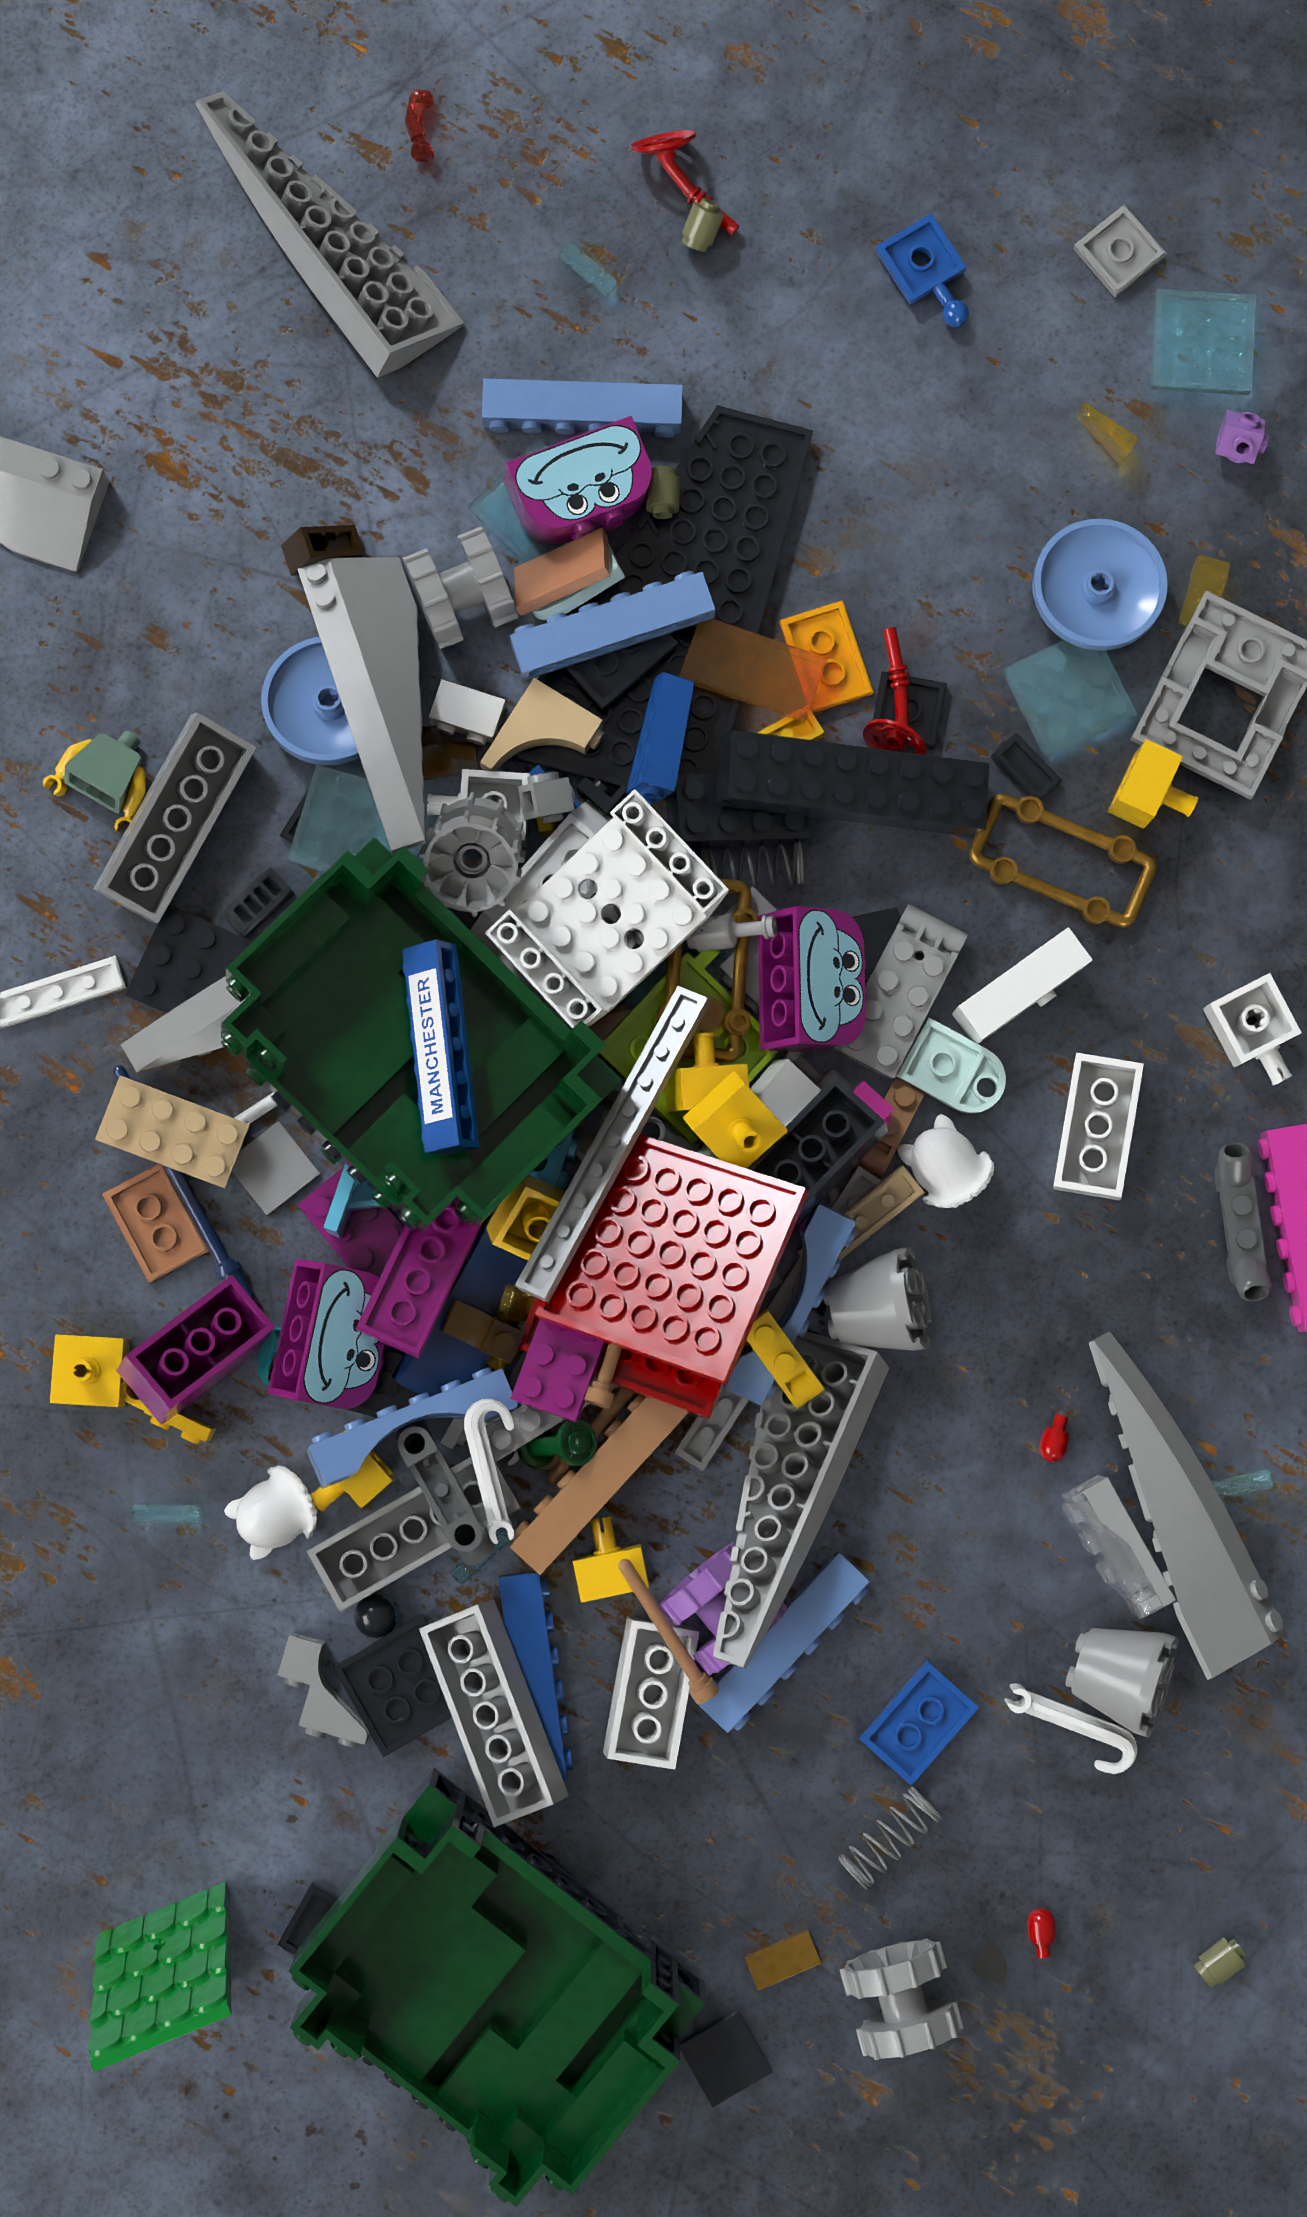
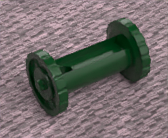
M578 1419L577 1423L569 1420L563 1423L559 1428V1432L553 1433L551 1429H548L516 1450L521 1461L531 1468L547 1466L553 1460L554 1455L561 1456V1459L569 1465L578 1466L588 1463L593 1458L597 1447V1439L589 1423Z

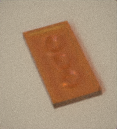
M710 619L698 623L679 677L693 681L694 685L806 723L828 658Z

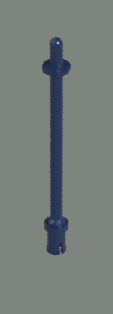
M116 1065L113 1068L112 1072L116 1081H118L120 1075L131 1079L124 1066ZM164 1166L218 1264V1272L215 1274L217 1279L224 1281L232 1275L251 1298L255 1296L240 1271L242 1265L239 1261L235 1262V1260L229 1258L184 1174Z

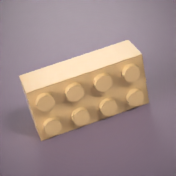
M120 1075L95 1140L225 1189L249 1124Z

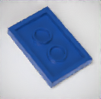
M926 1660L860 1735L859 1739L912 1786L979 1707Z

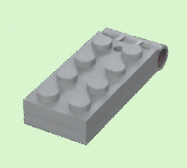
M908 904L865 986L867 995L865 1004L866 1018L862 1032L853 1042L847 1045L836 1046L832 1050L893 1080L968 934ZM915 954H922L923 960H916Z

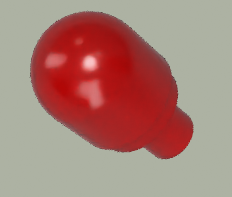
M1055 1414L1052 1427H1046V1430L1043 1431L1039 1452L1046 1461L1057 1462L1066 1453L1069 1443V1433L1065 1432L1068 1417Z
M1037 1908L1029 1914L1027 1919L1028 1937L1031 1943L1036 1944V1957L1044 1959L1050 1957V1943L1055 1941V1919L1049 1910Z

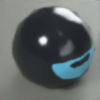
M378 1594L363 1598L359 1601L354 1612L356 1627L362 1634L371 1638H380L389 1634L395 1627L398 1616L393 1602L384 1595Z

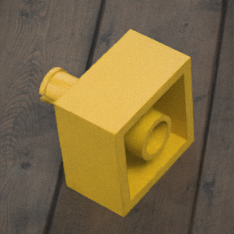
M1146 739L1135 752L1107 812L1142 829L1155 817L1162 804L1189 817L1197 804L1198 797H1194L1171 786V781L1183 756Z
M714 1033L694 1034L692 1038L695 1065H692V1068L674 1070L665 1087L667 1113L690 1111L733 1071L749 1087L748 1064L719 1066V1063H715Z
M735 1071L682 1117L695 1134L721 1161L746 1169L788 1131Z
M528 1175L498 1206L486 1228L492 1244L529 1260L566 1191Z
M55 1334L50 1403L125 1407L126 1401L121 1396V1384L124 1380L116 1370L124 1357L130 1352V1339Z
M372 1449L355 1476L324 1489L320 1486L315 1492L311 1493L312 1502L323 1512L332 1502L346 1492L360 1508H363L395 1482L398 1477Z
M611 1516L602 1517L604 1532L601 1531L599 1518L590 1520L596 1551H593L591 1554L576 1556L573 1559L581 1603L633 1592L618 1568V1564L622 1559L631 1561L649 1589V1580L641 1543L625 1547L616 1546Z

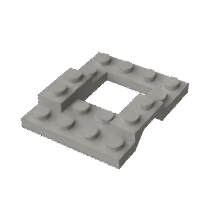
M1206 590L1190 622L1186 626L1130 740L1142 745L1147 739L1183 756L1180 765L1251 800L1284 736L1287 724L1307 688V640ZM1204 668L1263 696L1237 752L1177 723Z

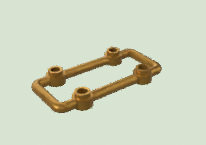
M1005 793L994 796L987 806L986 830L975 835L969 849L971 862L978 868L990 872V877L996 884L1008 885L1014 882L1082 911L1084 919L1094 925L1101 924L1104 921L1121 928L1132 925L1138 917L1157 870L1155 859L1148 853L1136 849V844L1132 838L1121 835L1113 839L1044 810L1042 802L1034 796H1026L1022 799ZM1006 807L1015 811L1016 817L1023 824L1030 825L1039 821L1107 850L1110 859L1115 863L1124 864L1133 861L1142 865L1144 868L1125 913L1120 914L1111 910L1109 902L1103 897L1095 896L1087 900L1018 870L1015 861L1009 857H1000L993 860L982 855L1001 808Z
M720 879L729 889L728 893L738 894V909L731 914L735 922L758 921L756 913L751 909L752 894L749 886L738 880ZM749 936L738 937L735 946L731 1010L726 1012L722 1018V1028L729 1035L728 1048H714L715 1061L731 1062L739 1056L742 1047V1035L747 1033L751 1026V1018L744 1010ZM682 944L668 956L665 1004L660 1006L656 1012L657 1023L676 988L680 985ZM688 1045L681 1058L694 1059V1047Z

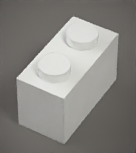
M441 679L429 719L432 725L437 726V731L451 736H453L454 732L467 735L466 740L485 746L486 742L493 743L498 735L507 706L505 699Z

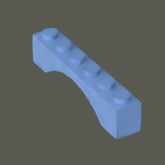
M822 1202L805 1217L799 1229L803 1247V1267L800 1283L791 1305L777 1323L792 1344L797 1337L801 1339L809 1325V1320L806 1318L812 1307L817 1308L825 1294V1290L822 1287L828 1276L832 1278L836 1274L841 1263V1259L838 1256L844 1246H850L857 1231L854 1228L856 1222L850 1216ZM750 1345L742 1349L728 1384H723L724 1388L758 1405H762L765 1398L770 1399L778 1385Z
M491 1367L482 1369L472 1374L474 1380L461 1384L460 1380H455L441 1386L442 1393L429 1397L428 1392L422 1393L409 1399L410 1405L397 1410L396 1405L377 1412V1419L365 1423L364 1418L346 1424L344 1426L346 1431L333 1436L332 1432L328 1431L312 1438L313 1444L306 1451L321 1488L324 1489L355 1476L364 1459L378 1443L389 1434L408 1424L425 1419L444 1417L464 1419L470 1406L481 1399H494L502 1402L509 1412L515 1410L518 1405L517 1402L510 1399L512 1391L503 1369L501 1368L494 1372ZM489 1411L484 1417V1423L501 1416L496 1411Z

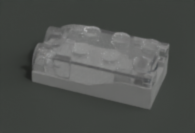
M1096 1475L1062 1494L1066 1502L1061 1506L1071 1523L1075 1522L1082 1530V1533L1078 1535L1086 1551L1096 1555L1100 1562L1095 1565L1100 1577L1105 1583L1108 1582L1110 1586L1113 1585L1124 1598L1133 1615L1143 1618L1176 1601L1108 1477Z

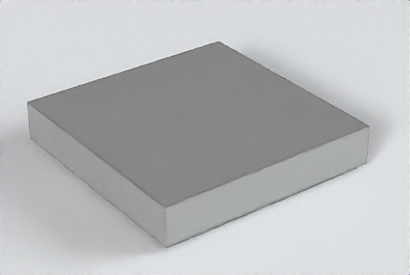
M1125 204L1074 244L1073 250L1115 298L1164 259L1167 254Z
M277 1121L239 1151L232 1169L234 1175L267 1216L321 1175L280 1121Z

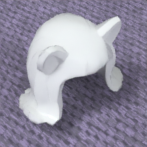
M942 1114L937 1116L934 1128L919 1135L914 1145L903 1144L897 1148L901 1160L912 1168L917 1182L928 1191V1195L923 1197V1201L928 1205H934L938 1208H957L959 1205L971 1201L973 1197L978 1196L987 1187L991 1176H993L994 1162L990 1159V1155L985 1151H982L979 1155L976 1154L971 1142L956 1130L952 1120Z
M277 1465L276 1467H270L267 1470V1473L270 1475L269 1480L256 1484L242 1498L231 1501L224 1510L226 1516L236 1519L237 1530L240 1536L247 1543L251 1544L250 1557L252 1560L267 1556L273 1548L289 1544L301 1533H304L306 1538L309 1539L313 1536V1531L316 1528L317 1509L314 1502H312V1496L308 1493V1489L302 1480L285 1466Z

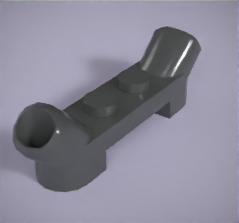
M1232 1143L1220 1148L1218 1163L1214 1171L1216 1192L1220 1194L1229 1258L1226 1259L1230 1282L1236 1287L1240 1298L1245 1301H1258L1269 1296L1272 1291V1283L1267 1272L1254 1181V1153L1249 1146L1243 1143Z
M425 1420L395 1431V1439L398 1443L399 1452L441 1524V1529L450 1545L457 1551L465 1564L470 1566L484 1562L493 1553L494 1544L443 1456Z

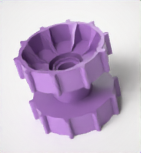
M734 1542L724 1546L720 1551L703 1562L662 1598L658 1604L672 1627L679 1625L693 1613H696L711 1631L712 1635L692 1655L709 1676L712 1673H718L729 1664L715 1659L713 1652L720 1613L724 1611L726 1596L724 1591L726 1581H730L732 1568L730 1558L732 1547L736 1546ZM784 1603L781 1604L767 1632L783 1618L782 1616L788 1610Z

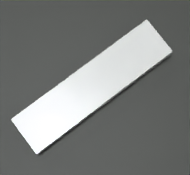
M118 957L106 958L0 992V1029L127 989Z

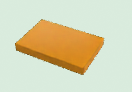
M843 600L779 621L806 705H808L813 715L874 695Z

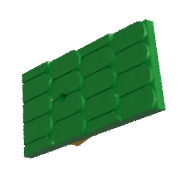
M226 1881L211 1887L210 1890L206 1889L179 1900V1903L174 1902L152 1911L145 1917L144 1915L116 1926L113 1930L111 1928L97 1934L94 1953L95 1970L92 1983L94 1994L89 2020L91 2032L88 2045L89 2061L93 2072L232 2015L230 1892Z

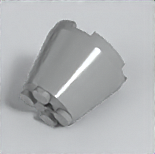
M911 1247L892 1250L833 1277L829 1285L823 1286L822 1289L825 1290L824 1302L826 1306L830 1305L832 1319L828 1320V1329L833 1340L839 1339L842 1344L910 1351L927 1349L930 1346V1336H925V1328L928 1327V1323L932 1322L928 1289L924 1273L919 1272V1269L914 1267L912 1260H916V1253Z
M1091 1628L1089 1632H1086V1634L1080 1633L1075 1653L1080 1655L1076 1667L1071 1666L1068 1671L1065 1686L1072 1688L1073 1695L1135 1734L1148 1738L1155 1724L1150 1723V1720L1153 1716L1157 1717L1159 1711H1162L1176 1662L1174 1657L1170 1656L1171 1648L1177 1649L1179 1639L1176 1636L1162 1632Z

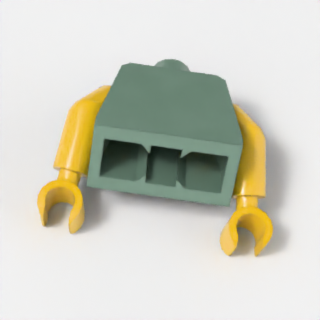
M124 731L117 741L106 734H99L93 740L87 739L71 745L55 768L56 774L44 778L43 787L49 789L53 782L57 781L58 787L53 793L54 796H63L67 791L68 785L118 815L123 810L125 812L124 817L117 819L114 825L116 832H119L122 822L128 821L130 823L146 794V773L141 767L142 757L135 751L140 745V740L134 733Z

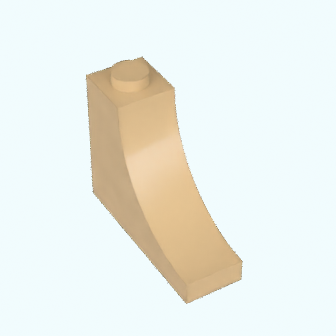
M533 678L480 761L481 768L484 771H497L508 759L517 753L542 745L568 747L586 755L590 747L594 750L598 747L605 735V732L602 731L603 720Z

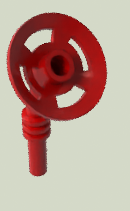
M695 131L667 132L632 143L631 149L633 151L656 155L657 161H661L662 167L687 197L688 204L694 202L701 203L702 198L713 200L711 196L707 197L705 191L701 192V187L693 185L674 160L677 157L675 150L691 142L696 137ZM719 209L724 214L720 227L733 236L740 225Z
M896 627L883 629L890 668L887 671L892 674L889 676V680L893 681L890 686L894 688L895 721L876 719L868 722L862 733L863 740L868 748L901 752V749L913 746L917 750L913 752L914 754L926 755L927 747L924 740L916 731L909 727L907 685L910 684V680L906 679L909 673L905 672L908 669L907 665H903ZM880 724H887L884 727L877 726ZM875 736H878V738L883 744H881Z

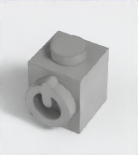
M558 772L527 777L528 784L518 787L524 821L543 818L544 824L564 820V813L575 811V793L570 786L569 777L559 779Z

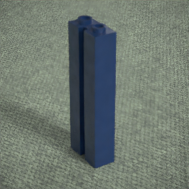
M497 1208L483 1221L419 1359L404 1353L391 1376L400 1385L419 1395L428 1392L429 1397L442 1393L440 1387L447 1383L460 1380L461 1384L474 1380L472 1374L482 1370L490 1357L489 1354L440 1330L454 1298L510 1322L525 1295V1292L519 1290L515 1284L528 1260L493 1245L486 1228Z

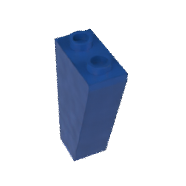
M664 672L654 679L626 794H630L635 789L650 805H654V802L658 803L675 791L694 686L693 681Z

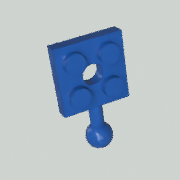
M932 213L876 246V254L909 305L934 292L944 307L943 319L947 325L960 327L966 323L969 317L968 307L962 301L954 300L945 284L963 274L967 267ZM917 252H923L928 255L930 262L926 266H917L912 261V255Z

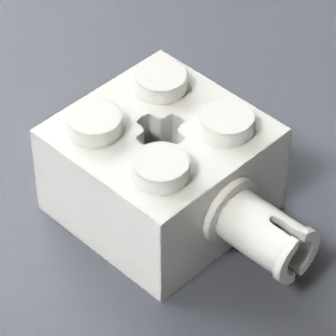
M462 769L461 793L458 794V797L428 794L427 815H440L443 803L449 806L458 800L469 798L472 792L478 798H486L495 802L503 800V806L513 815L516 821L523 822L524 825L521 833L522 847H527L528 820L524 821L518 787L528 784L527 777L530 776V773Z
M1270 973L1202 1008L1233 1067L1255 1057L1256 1060H1261L1273 1086L1292 1076L1278 1051L1281 1048L1279 1044L1302 1032ZM1255 1016L1257 1022L1254 1025H1248L1246 1019Z

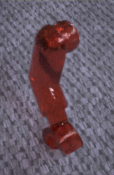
M416 89L410 93L404 122L410 140L414 143L411 147L412 158L417 162H428L427 158H434V152L431 145L425 141L426 133L422 120L424 110L433 105L434 99L431 91Z

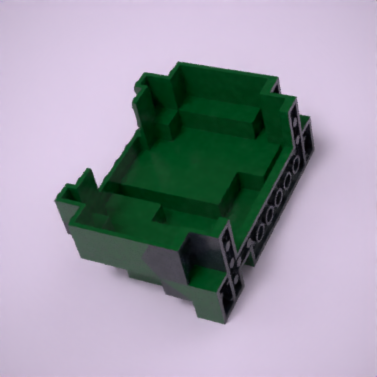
M373 837L355 856L347 850L226 967V983L228 984L226 989L241 1004L221 1023V1038L223 1039L221 1044L234 1057L240 1053L246 1059L245 1065L249 1068L246 1074L259 1087L265 1084L274 1092L271 1096L272 1100L285 1112L290 1108L299 1117L296 1123L309 1136L315 1133L320 1138L319 1143L322 1147L320 1152L333 1165L339 1162L344 1167L347 1164L349 1168L346 1172L359 1185L365 1182L374 1191L371 1195L372 1198L383 1209L386 1210L389 1206L394 1211L399 1209L401 1214L398 1217L409 1229L414 1231L418 1228L423 1233L452 1203L456 1206L453 1212L467 1226L473 1223L478 1227L613 1091L622 1079L598 1057V1054L606 1044L582 1020L571 1030L424 886L429 870L405 846L393 855ZM435 939L456 944L480 1146L477 1149L449 1156L427 1154L424 1150L421 1137V1114L418 1107L417 1078L414 1072V1051L410 1038V1015L406 1002V979L403 972L402 949Z
M433 1768L408 1799L406 1809L379 1841L376 1852L297 1949L289 1969L293 1981L300 1988L307 1991L310 1989L298 2004L290 2029L294 2031L295 2038L303 2045H312L317 2050L328 2039L333 2050L340 2056L345 2058L349 2056L355 2062L360 2058L369 2066H377L384 2072V2076L389 2083L397 2088L402 2086L412 2094V2099L418 2106L425 2110L430 2108L440 2116L439 2120L446 2128L451 2131L458 2130L467 2138L466 2140L470 2145L469 2152L472 2153L473 2160L484 2169L490 2167L488 2185L492 2193L503 2202L509 2201L516 2207L543 2173L546 2175L545 2178L548 2183L556 2190L562 2191L564 2189L570 2195L574 2194L680 2062L679 2037L706 2004L705 1982L653 1940L650 1939L644 1945L623 1928V1917L505 1823L493 1827L487 1809L436 1768Z

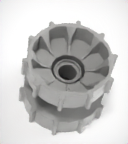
M478 527L457 536L466 562L443 572H437L428 549H423L403 557L421 607L440 649L464 640L455 613L483 603L491 623L495 627L518 619L503 572L483 527Z
M472 792L469 798L458 800L449 806L443 803L440 815L433 828L429 827L427 829L426 840H429L428 846H422L419 857L424 859V866L429 870L424 886L429 887L435 897L447 908L451 907L459 911L472 912V916L476 917L479 911L490 909L497 904L504 906L506 897L511 891L514 882H520L522 869L518 868V863H523L526 856V851L522 850L521 835L524 824L523 822L516 821L513 815L503 806V800H499L497 803L486 798L475 797V794ZM476 849L481 853L482 857L477 860L470 859L466 856L465 851Z
M926 1938L917 1941L899 1942L898 1944L870 1950L868 1953L853 1960H848L845 1967L839 1969L846 1996L853 1995L857 1999L878 1996L881 2006V2014L864 2020L861 2028L856 2029L863 2056L869 2055L874 2060L894 2057L903 2058L906 2055L935 2049L936 2046L958 2037L959 2030L963 2029L964 2026L957 2002L951 2003L945 2000V1998L925 2001L921 1984L940 1977L942 1969L947 1968L940 1941L933 1942Z

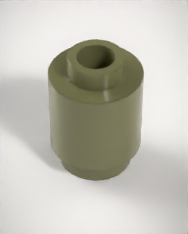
M702 198L701 203L694 202L682 231L684 235L682 243L692 249L706 252L708 246L713 245L724 214L719 211L721 206L705 198Z
M656 466L652 468L651 480L646 493V510L653 513L655 518L668 519L679 511L680 477L677 476V470L673 467Z
M1223 1937L1198 1957L1200 1961L1193 1966L1210 1988H1213L1216 1984L1221 1986L1246 1965L1242 1959L1247 1955L1234 1938L1227 1942Z

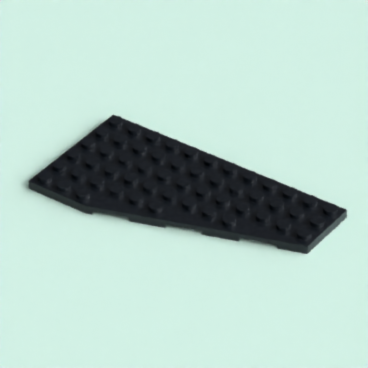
M719 405L716 406L695 437L693 444L676 467L677 476L680 477L679 511L674 513L671 518L658 519L653 517V513L646 510L616 556L625 575L622 581L634 594L642 592L644 586L654 582H662L663 585L675 581L674 578L677 575L687 571H693L694 574L703 572L715 607V618L671 632L670 634L678 642V646L603 711L565 668L540 675L538 677L540 682L602 719V731L605 732V735L595 750L590 747L586 755L568 747L542 745L517 753L516 759L518 761L536 766L539 765L540 767L581 778L587 777L592 781L597 779L603 784L618 788L623 784L628 786L653 682L659 674L664 672L694 682L678 774L718 773L720 738L731 731L734 725L813 430Z

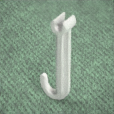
M481 1399L473 1403L467 1410L464 1417V1430L488 1520L487 1529L489 1537L493 1543L498 1544L495 1533L498 1528L503 1527L507 1530L509 1540L513 1539L514 1529L507 1514L484 1417L487 1412L496 1411L500 1414L507 1430H512L514 1424L508 1408L502 1402L494 1399Z
M1010 1684L1013 1693L1022 1695L1019 1701H1012L1008 1698L1004 1699L1013 1712H1025L1117 1747L1122 1751V1758L1116 1763L1096 1760L1094 1762L1096 1769L1116 1774L1124 1772L1134 1763L1138 1750L1137 1744L1127 1729L1030 1692L1021 1684Z

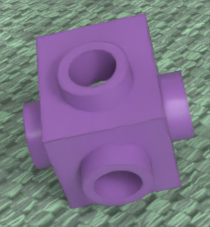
M1227 410L1217 437L1215 454L1225 456L1235 463L1248 462L1254 464L1258 452L1264 453L1268 443L1269 434L1265 433V420L1260 419L1254 413L1243 412L1241 414Z

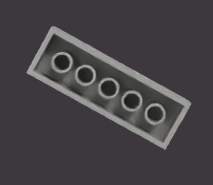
M199 713L191 714L93 890L146 920L158 924L256 747Z
M469 1457L452 1467L451 1470L485 1529L488 1520L472 1457ZM496 1462L495 1467L507 1514L509 1515L521 1508L522 1505L498 1462ZM419 1486L306 1552L341 1612L447 1551L452 1546L442 1531L441 1524Z
M495 1600L477 1604L419 1628L493 1827L538 1811L569 1797Z

